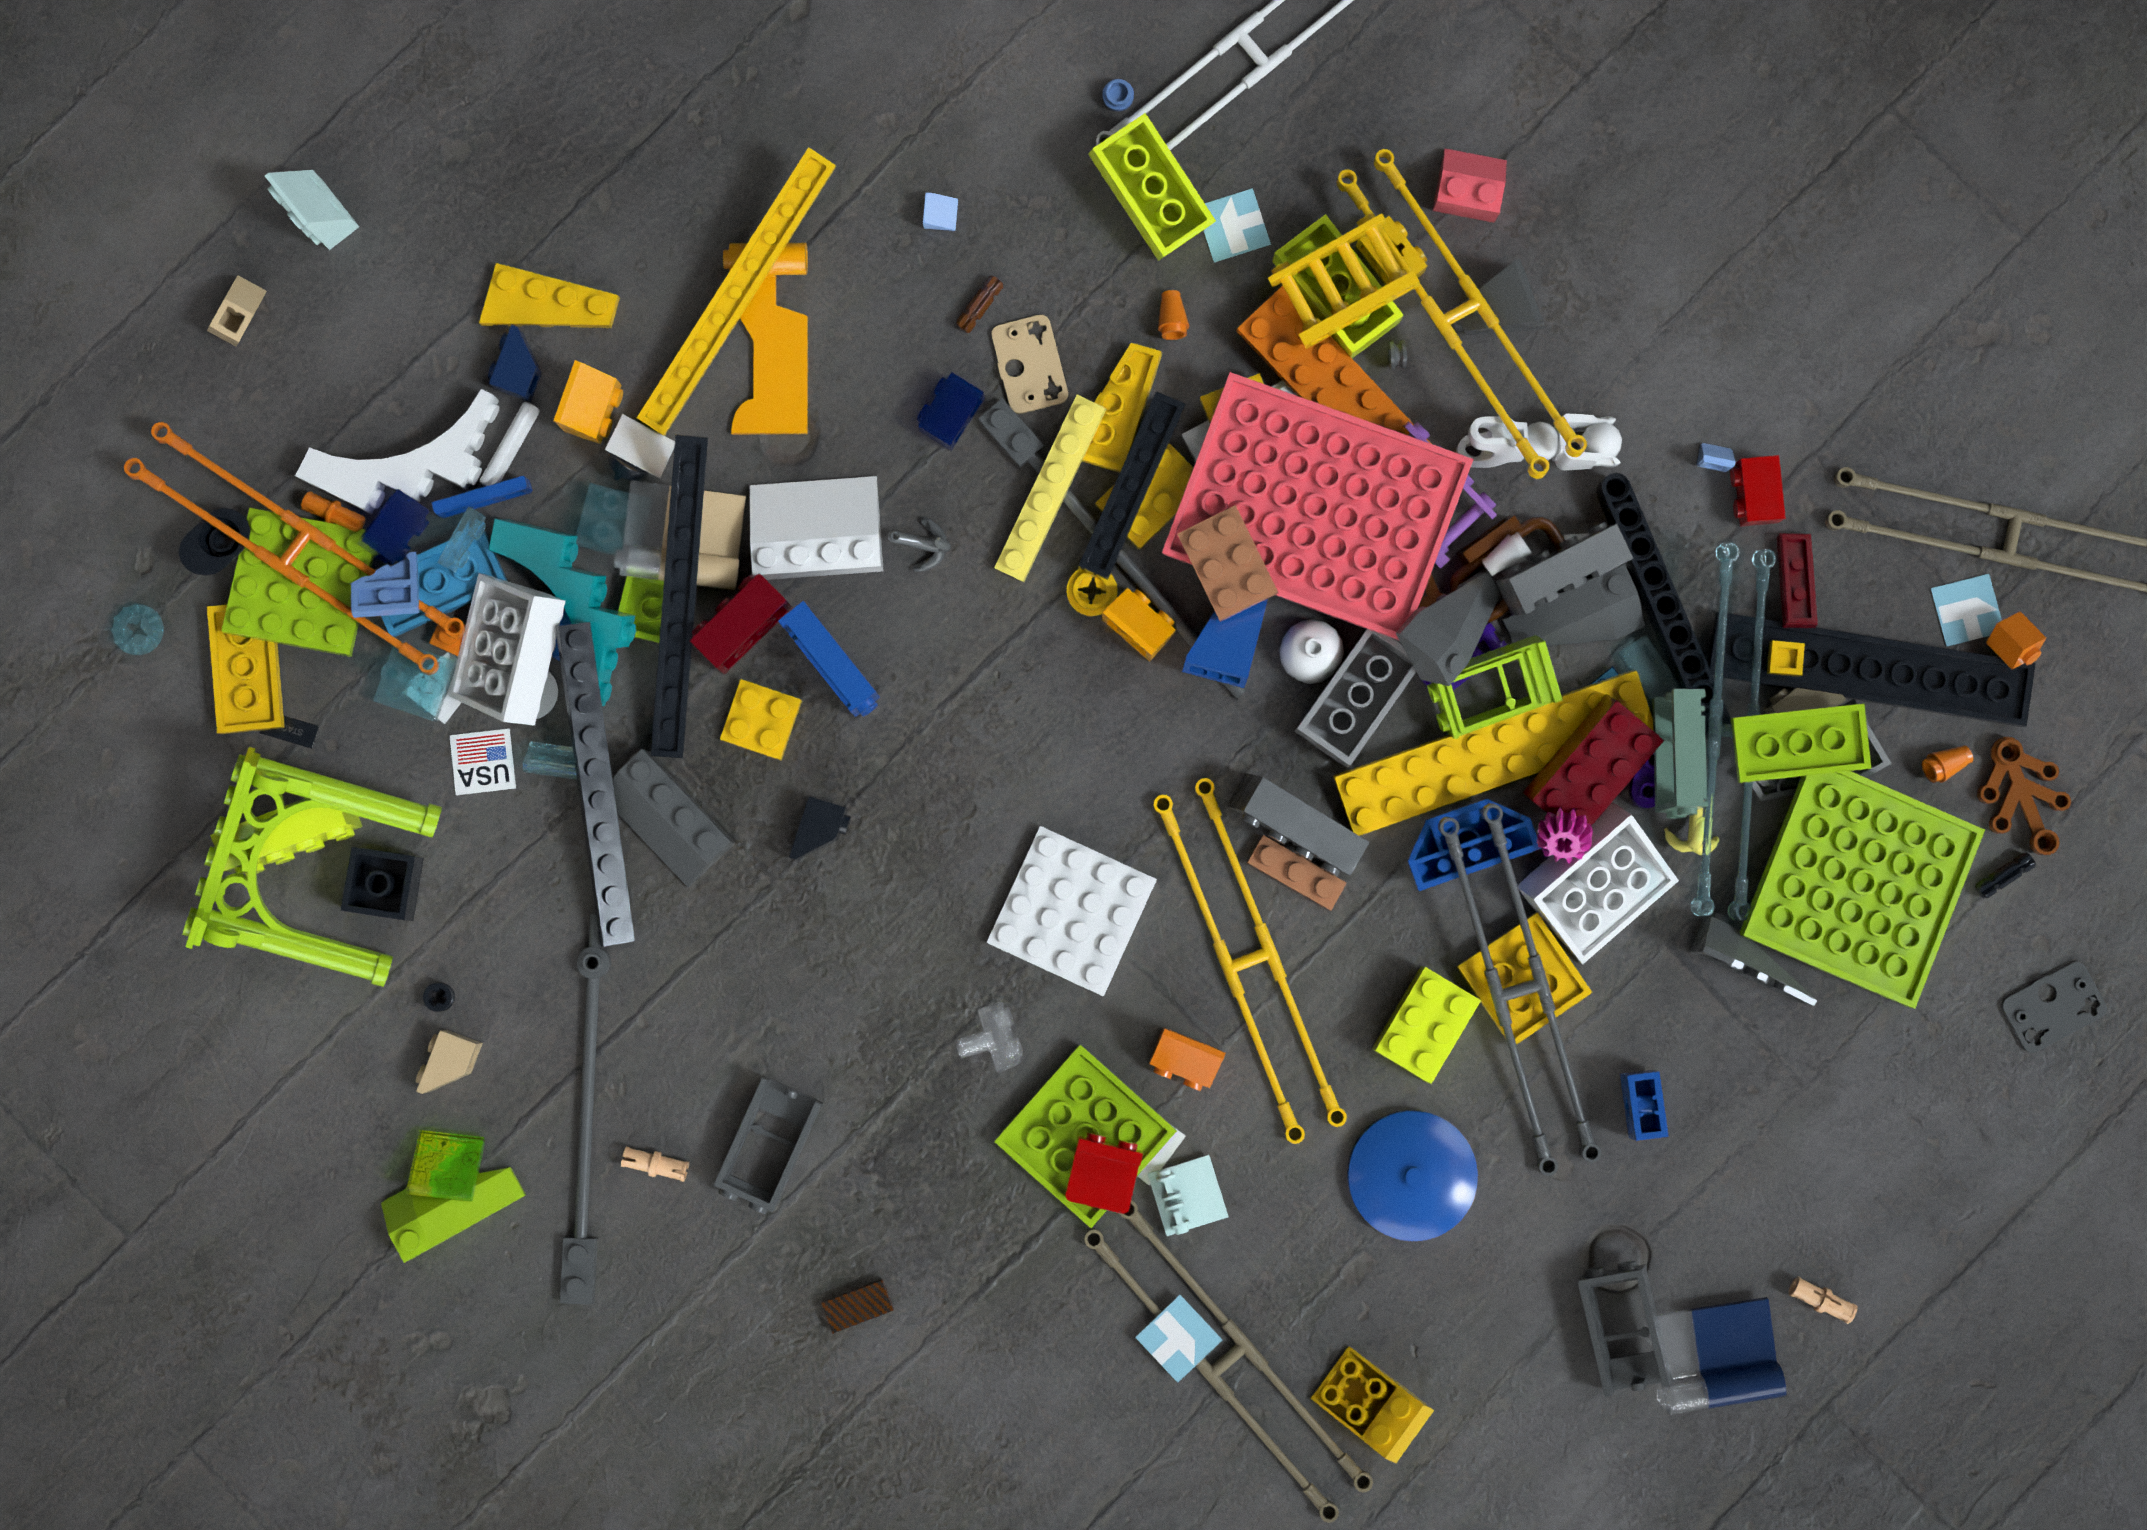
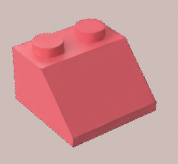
M1444 149L1432 211L1494 223L1501 209L1506 183L1507 160Z

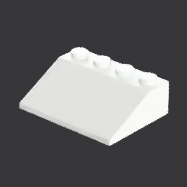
M877 476L750 485L752 575L755 577L760 573L766 580L883 571Z
M478 573L465 633L462 638L448 696L503 722L535 725L536 717L540 710L544 685L548 678L552 653L556 645L555 626L560 625L565 601L541 591Z
M1611 803L1591 826L1593 829L1591 837L1592 846L1589 851H1585L1582 860L1573 857L1570 864L1565 858H1560L1555 862L1554 855H1551L1517 885L1519 891L1531 907L1538 912L1543 921L1582 965L1679 881L1634 817L1615 803Z

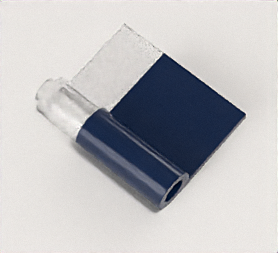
M1767 1297L1657 1314L1670 1370L1674 1379L1669 1387H1663L1661 1383L1662 1389L1657 1390V1397L1660 1408L1666 1409L1669 1415L1786 1396L1787 1390L1784 1373L1776 1358L1769 1299Z

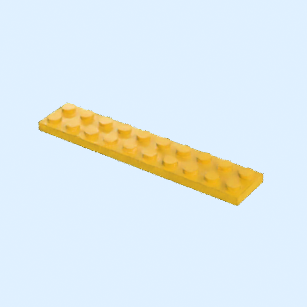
M1633 669L1561 695L1562 701L1549 703L1464 734L1457 739L1447 735L1334 775L1333 778L1351 831L1360 836L1540 772L1606 694L1616 699L1653 730V718L1637 670Z

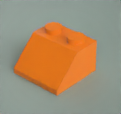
M1163 1027L1149 1064L1155 1066L1154 1073L1171 1079L1172 1074L1185 1078L1184 1085L1201 1091L1203 1086L1211 1087L1226 1053Z

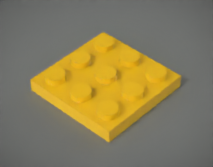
M1535 912L1527 918L1536 952L1540 954L1554 1001L1555 1017H1558L1593 992L1538 912ZM1519 923L1488 945L1493 966L1497 968L1503 989L1533 980L1528 960L1529 953ZM1480 950L1456 967L1477 998L1481 1000V1004L1506 1039L1503 1026H1500L1484 973L1486 967ZM1537 992L1506 1001L1512 1020L1511 1028L1516 1045L1549 1023L1546 1013H1543Z

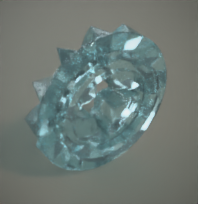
M135 604L123 607V610L117 616H114V624L110 630L113 633L114 643L123 652L132 655H144L153 651L159 645L163 637L164 626L161 617L154 609L145 605ZM141 621L140 628L148 635L136 634L132 638L133 631L129 629L127 624H138Z

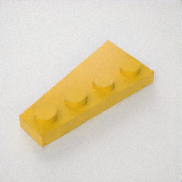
M496 263L479 324L481 326H511L512 324L517 327H522V325H538L540 327L612 328L620 297L616 294Z
M1130 343L1111 374L1109 382L1094 402L1105 407L1107 410L1082 462L1120 473L1136 438L1162 357L1161 351Z

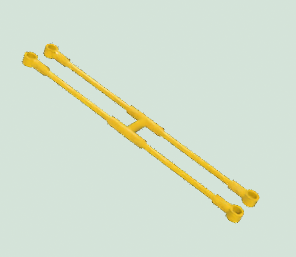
M1388 149L1379 150L1374 159V167L1378 171L1384 172L1396 190L1399 189L1458 277V283L1470 300L1443 314L1432 296H1428L1421 284L1414 290L1422 300L1421 304L1442 336H1444L1446 342L1452 350L1455 349L1517 442L1516 447L1528 463L1529 475L1535 479L1543 478L1549 470L1548 460L1538 456L1527 438H1523L1462 347V341L1451 324L1477 310L1488 328L1493 329L1554 420L1553 424L1566 442V453L1571 457L1581 456L1587 447L1586 439L1581 435H1576L1565 417L1560 416L1499 325V319L1475 283H1473L1469 275L1464 273L1406 187V181L1393 163V153ZM1379 158H1386L1389 163H1382ZM1349 169L1342 170L1336 182L1338 189L1342 192H1347L1357 209L1362 210L1365 216L1373 213L1368 206L1369 202L1356 184V173ZM1342 178H1348L1352 183L1346 184L1342 181ZM1382 226L1378 229L1400 269L1405 270L1406 273L1412 271ZM1572 442L1578 443V444L1580 445L1581 449H1580V450L1574 449V448L1572 447L1571 443H1572ZM1534 464H1540L1543 467V471H1537L1534 468Z
M1202 778L1196 783L1195 792L1198 796L1202 797L1209 817L1215 823L1256 925L1254 929L1261 944V949L1232 960L1224 939L1221 940L1179 835L1181 831L1172 811L1173 802L1171 798L1167 795H1159L1154 800L1153 806L1155 811L1161 815L1168 835L1172 836L1214 941L1212 945L1231 993L1238 1001L1279 1105L1277 1108L1286 1128L1285 1137L1289 1142L1297 1144L1304 1139V1129L1298 1125L1289 1102L1285 1100L1243 995L1245 991L1239 979L1238 971L1267 960L1275 981L1278 980L1320 1085L1319 1091L1328 1111L1327 1121L1334 1127H1340L1345 1124L1347 1115L1339 1107L1331 1085H1328L1285 979L1287 975L1266 923H1263L1248 887L1220 817L1222 813L1213 793L1214 783L1210 779ZM1207 782L1211 787L1210 792L1207 794L1201 793L1199 791V784ZM1158 800H1168L1169 808L1167 810H1160L1157 807ZM1334 1111L1342 1113V1120L1339 1123H1334L1331 1120V1114ZM1292 1128H1298L1301 1132L1300 1137L1296 1140L1289 1137V1131Z

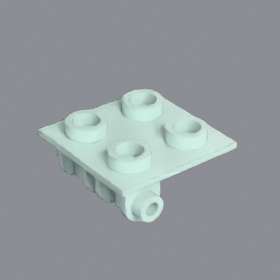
M1209 1155L1148 1174L1167 1236L1188 1232L1189 1229L1228 1218Z

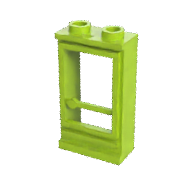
M1534 635L1473 657L1453 681L1456 682L1497 667L1506 696L1505 705L1462 720L1451 684L1450 686L1433 682L1428 684L1427 689L1433 703L1437 702L1440 713L1436 714V718L1441 731L1451 735L1453 739H1457L1464 734L1549 703L1562 701L1563 699L1545 640ZM1518 659L1528 696L1515 701L1511 697L1502 664Z

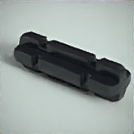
M2022 853L2014 858V862H2008L1990 874L1989 879L1984 878L1978 882L1975 888L1983 899L1989 898L1997 893V889H2003L2021 877L2022 872L2027 873L2035 868L2036 863L2029 853Z

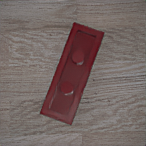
M1779 533L1776 538L1783 628H1815L1818 625L1811 534Z

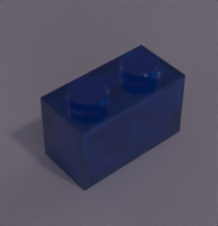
M951 372L947 379L941 378L933 392L937 396L931 405L925 404L916 419L920 422L918 424L919 432L950 451L953 450L985 399V394L982 390Z
M396 489L382 506L357 544L385 564L391 565L396 560L401 562L411 549L407 544L412 536L416 535L419 537L429 524V521L425 518L430 511L400 489Z

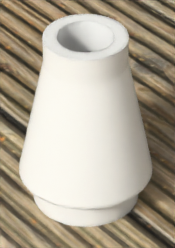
M1516 532L1512 536L1508 534L1482 562L1490 574L1494 576L1500 571L1527 561L1526 557L1532 552L1519 533Z

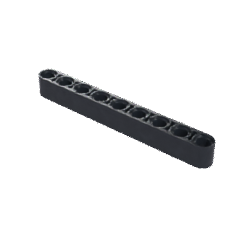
M1609 474L1597 486V498L1608 524L1618 525L1632 554L1633 559L1625 564L1679 689H1696L1701 687L1706 690L1708 695L1705 704L1701 703V706L1705 707V711L1701 712V716H1705V739L1715 740L1724 737L1731 729L1730 715L1630 481L1623 474ZM1607 483L1617 484L1620 488V496L1613 497L1609 495L1606 489ZM1620 512H1628L1632 516L1633 523L1631 526L1621 524L1619 521ZM1633 541L1643 543L1645 546V554L1643 556L1636 555L1632 551L1631 545ZM1646 570H1652L1656 573L1658 578L1656 585H1650L1645 581L1644 572ZM1658 599H1664L1669 603L1670 612L1668 615L1661 614L1656 606ZM1672 628L1678 629L1682 633L1683 639L1681 644H1675L1670 640L1669 632ZM1684 658H1690L1695 663L1693 674L1686 673L1683 670L1682 660ZM1710 716L1717 718L1720 722L1718 733H1713L1708 729L1707 721Z

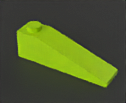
M508 1167L479 1173L472 1202L408 1195L410 1188L408 1187L381 1202L388 1235L405 1263L526 1196L512 1168Z

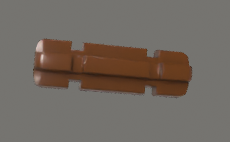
M990 275L983 284L984 288L978 290L965 308L966 313L962 312L956 320V325L964 332L970 333L973 330L976 320L981 319L994 301L993 296H997L1003 289V283L997 277Z

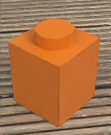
M2020 611L1998 622L1986 643L2011 669H2014L2024 663L2030 665L2036 661L2042 653L2040 649L2046 637Z

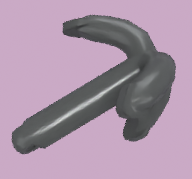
M923 517L921 522L934 535V539L892 530L888 534L890 542L934 552L930 558L913 567L914 572L927 571L934 568L944 559L945 553L951 549V544L947 541L944 531L938 524L927 517Z

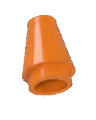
M1177 290L1165 291L1161 294L1158 331L1162 333L1163 339H1182L1187 336V330L1190 326L1180 292Z
M1966 745L1929 753L1927 758L1922 761V769L1930 782L1943 783L1972 763L1973 754Z

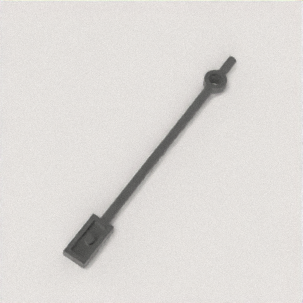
M1001 398L978 420L1020 468L1029 462L1039 474L1045 461L1038 455V452L1044 448V445L1004 399ZM1068 489L1063 502L1088 531L1093 534L1098 523L1097 520ZM1121 550L1116 561L1117 564L1159 611L1162 610L1175 622L1172 626L1192 648L1199 636L1127 554ZM1223 683L1236 699L1246 692L1244 688Z
M590 914L588 948L584 949L577 958V968L587 978L574 1237L563 1238L560 1303L594 1304L598 1238L587 1237L599 982L600 978L605 976L611 967L609 954L600 946L596 914ZM592 956L598 960V966L595 969H591L588 966V959Z

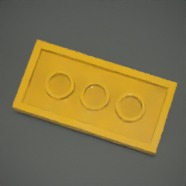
M227 605L207 606L217 733L229 734L285 728L278 643L223 633L221 630Z

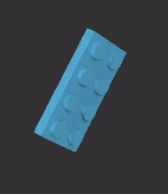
M482 526L417 555L419 600L447 614L471 603L478 573L508 581L495 552L489 550L490 540ZM420 609L419 613L381 616L388 633L394 637L432 621Z

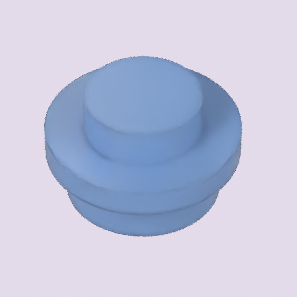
M1122 79L1108 82L1102 94L1104 104L1113 111L1126 110L1131 106L1134 99L1132 86Z

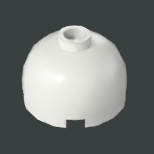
M1312 619L1301 621L1288 630L1282 639L1279 653L1281 664L1287 674L1303 683L1314 684L1323 682L1335 674L1342 663L1344 650L1342 639L1333 627L1326 622Z

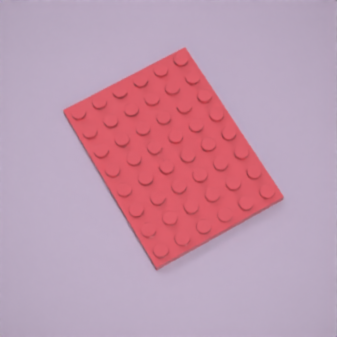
M1230 372L1162 554L1192 565L1177 534L1236 505L1278 590V594L1275 596L1400 641L1396 632L1419 607L1474 459Z

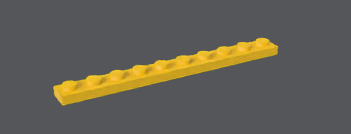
M808 147L642 408L637 419L663 436L666 435L835 170V164Z

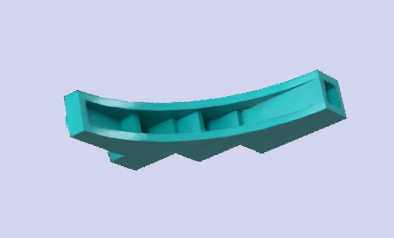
M494 519L489 550L515 560L539 577L557 598L565 601L564 609L571 624L590 622L602 706H605L612 692V685L610 684L611 674L618 662L616 649L629 647L636 634L635 615L600 607L607 594L606 575L572 567V563L578 555V545L576 544L578 536L511 519Z

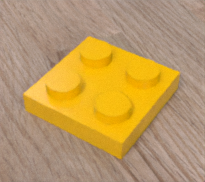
M740 679L720 740L782 760L802 700Z

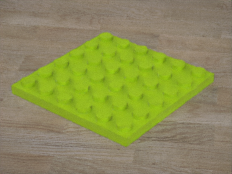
M1852 771L1801 776L1740 930V935L1906 1007L1915 1009L1985 829Z

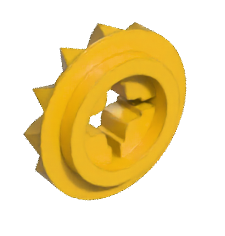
M1080 568L1072 574L1067 584L1069 603L1078 613L1089 617L1102 615V612L1117 598V583L1112 574L1106 580ZM1092 578H1095L1096 589L1106 592V594L1095 595L1092 604H1089L1088 594L1078 591V589L1089 588Z

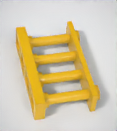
M1371 213L1357 221L1358 227L1291 265L1287 261L1271 270L1273 275L1268 277L1272 288L1282 283L1304 324L1302 326L1304 331L1299 334V337L1306 349L1420 286L1419 279L1414 270L1406 273L1405 270L1400 269L1378 228L1386 224L1382 213L1376 217L1374 213ZM1365 235L1368 236L1390 276L1387 279L1389 284L1380 289L1372 286L1350 246L1351 243ZM1339 251L1361 292L1359 294L1361 299L1350 306L1348 302H1343L1321 261ZM1309 267L1332 307L1330 311L1332 316L1323 321L1314 317L1293 278L1294 275Z

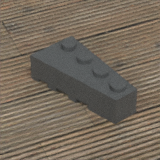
M1605 522L1589 528L1587 530L1589 535L1578 540L1577 536H1573L1559 543L1561 549L1552 554L1545 550L1530 558L1532 563L1523 568L1517 564L1502 571L1504 577L1495 582L1511 615L1528 614L1535 610L1534 605L1539 606L1549 603L1559 597L1558 593L1576 589L1588 582L1587 579L1599 577L1632 560V554L1618 525L1607 526Z
M1246 773L1227 807L1243 815L1241 819L1256 828L1260 825L1269 830L1268 836L1284 845L1287 841L1296 846L1294 851L1311 861L1315 857L1322 861L1321 868L1337 877L1339 873L1351 876L1370 843L1264 777Z

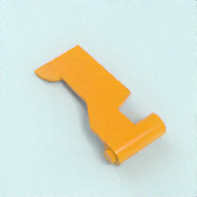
M730 243L729 250H723L724 269L731 270L747 243ZM787 243L740 317L753 339V399L745 401L737 409L731 427L732 435L808 434V316L776 305V275H807V243Z

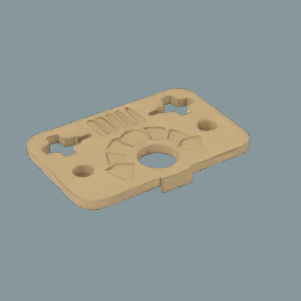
M1036 315L998 325L992 330V340L998 359L997 365L1000 377L1004 382L1009 405L1016 414L1062 404L1067 400L1068 389L1052 327L1046 316ZM1033 322H1039L1040 326H1046L1047 331L1042 332V345L1039 344L1035 334L1029 335L1028 330L1033 328ZM1012 331H1017L1018 334L1013 336L1011 333ZM1011 360H1019L1024 366L1023 373L1018 377L1009 376L1005 370L1006 364ZM1049 376H1051L1052 382H1054L1056 387H1062V391L1058 393V398L1052 400L1051 395L1044 394V390L1048 389ZM1033 395L1034 399L1029 400L1028 396Z

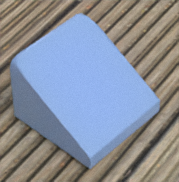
M926 192L923 215L924 229L956 231L958 199Z
M1702 443L1696 465L1702 468L1727 472L1735 466L1736 461L1732 449Z

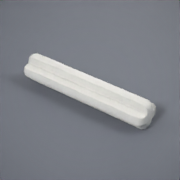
M528 402L522 404L480 478V482L483 485L489 486L501 482L540 413L536 406Z

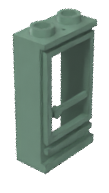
M1672 689L1671 693H1666V697L1652 698L1653 731L1665 740L1654 752L1655 813H1666V818L1680 819L1686 818V815H1697L1698 809L1708 807V802L1704 801V799H1707L1705 716H1701V712L1705 711V707L1701 706V699L1705 698V689Z

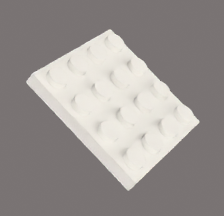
M1040 826L987 943L1104 996L1157 879Z

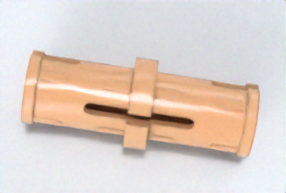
M627 1146L623 1153L625 1158L621 1161V1167L649 1172L648 1176L651 1177L661 1175L682 1182L685 1181L688 1173L686 1169H689L688 1161L664 1157L661 1152L657 1151L652 1154Z
M1799 1276L1793 1280L1789 1288V1295L1791 1297L1812 1305L1815 1311L1819 1313L1826 1312L1844 1321L1846 1324L1851 1323L1857 1313L1856 1304H1852L1834 1295L1832 1290L1827 1287L1821 1289Z

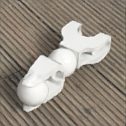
M1568 413L1564 415L1574 432H1584L1582 436L1586 439L1587 447L1579 457H1571L1566 453V442L1555 426L1553 427L1544 422H1536L1527 426V422L1513 421L1523 438H1527L1538 456H1542L1547 460L1552 458V461H1555L1557 468L1560 470L1592 469L1593 466L1614 468L1621 463L1616 456L1621 450L1622 437L1619 430L1613 425L1616 419L1611 416L1596 418L1594 415ZM1499 416L1475 419L1469 427L1468 435L1461 439L1456 448V453L1474 459L1471 467L1490 468L1509 462H1521L1524 459L1516 447L1517 442ZM1486 428L1489 431L1479 434L1478 429ZM1473 446L1475 449L1481 450V454L1476 457L1470 456L1465 448Z

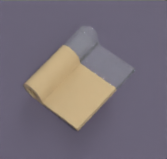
M631 480L623 548L616 549L614 568L620 569L619 575L664 581L671 486ZM704 491L697 574L698 586L735 590L746 496Z

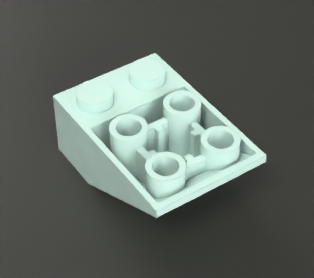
M314 170L273 172L265 175L271 184L267 188L268 191L288 211L287 215L307 237H310L316 245L322 242L330 250L359 228V225Z

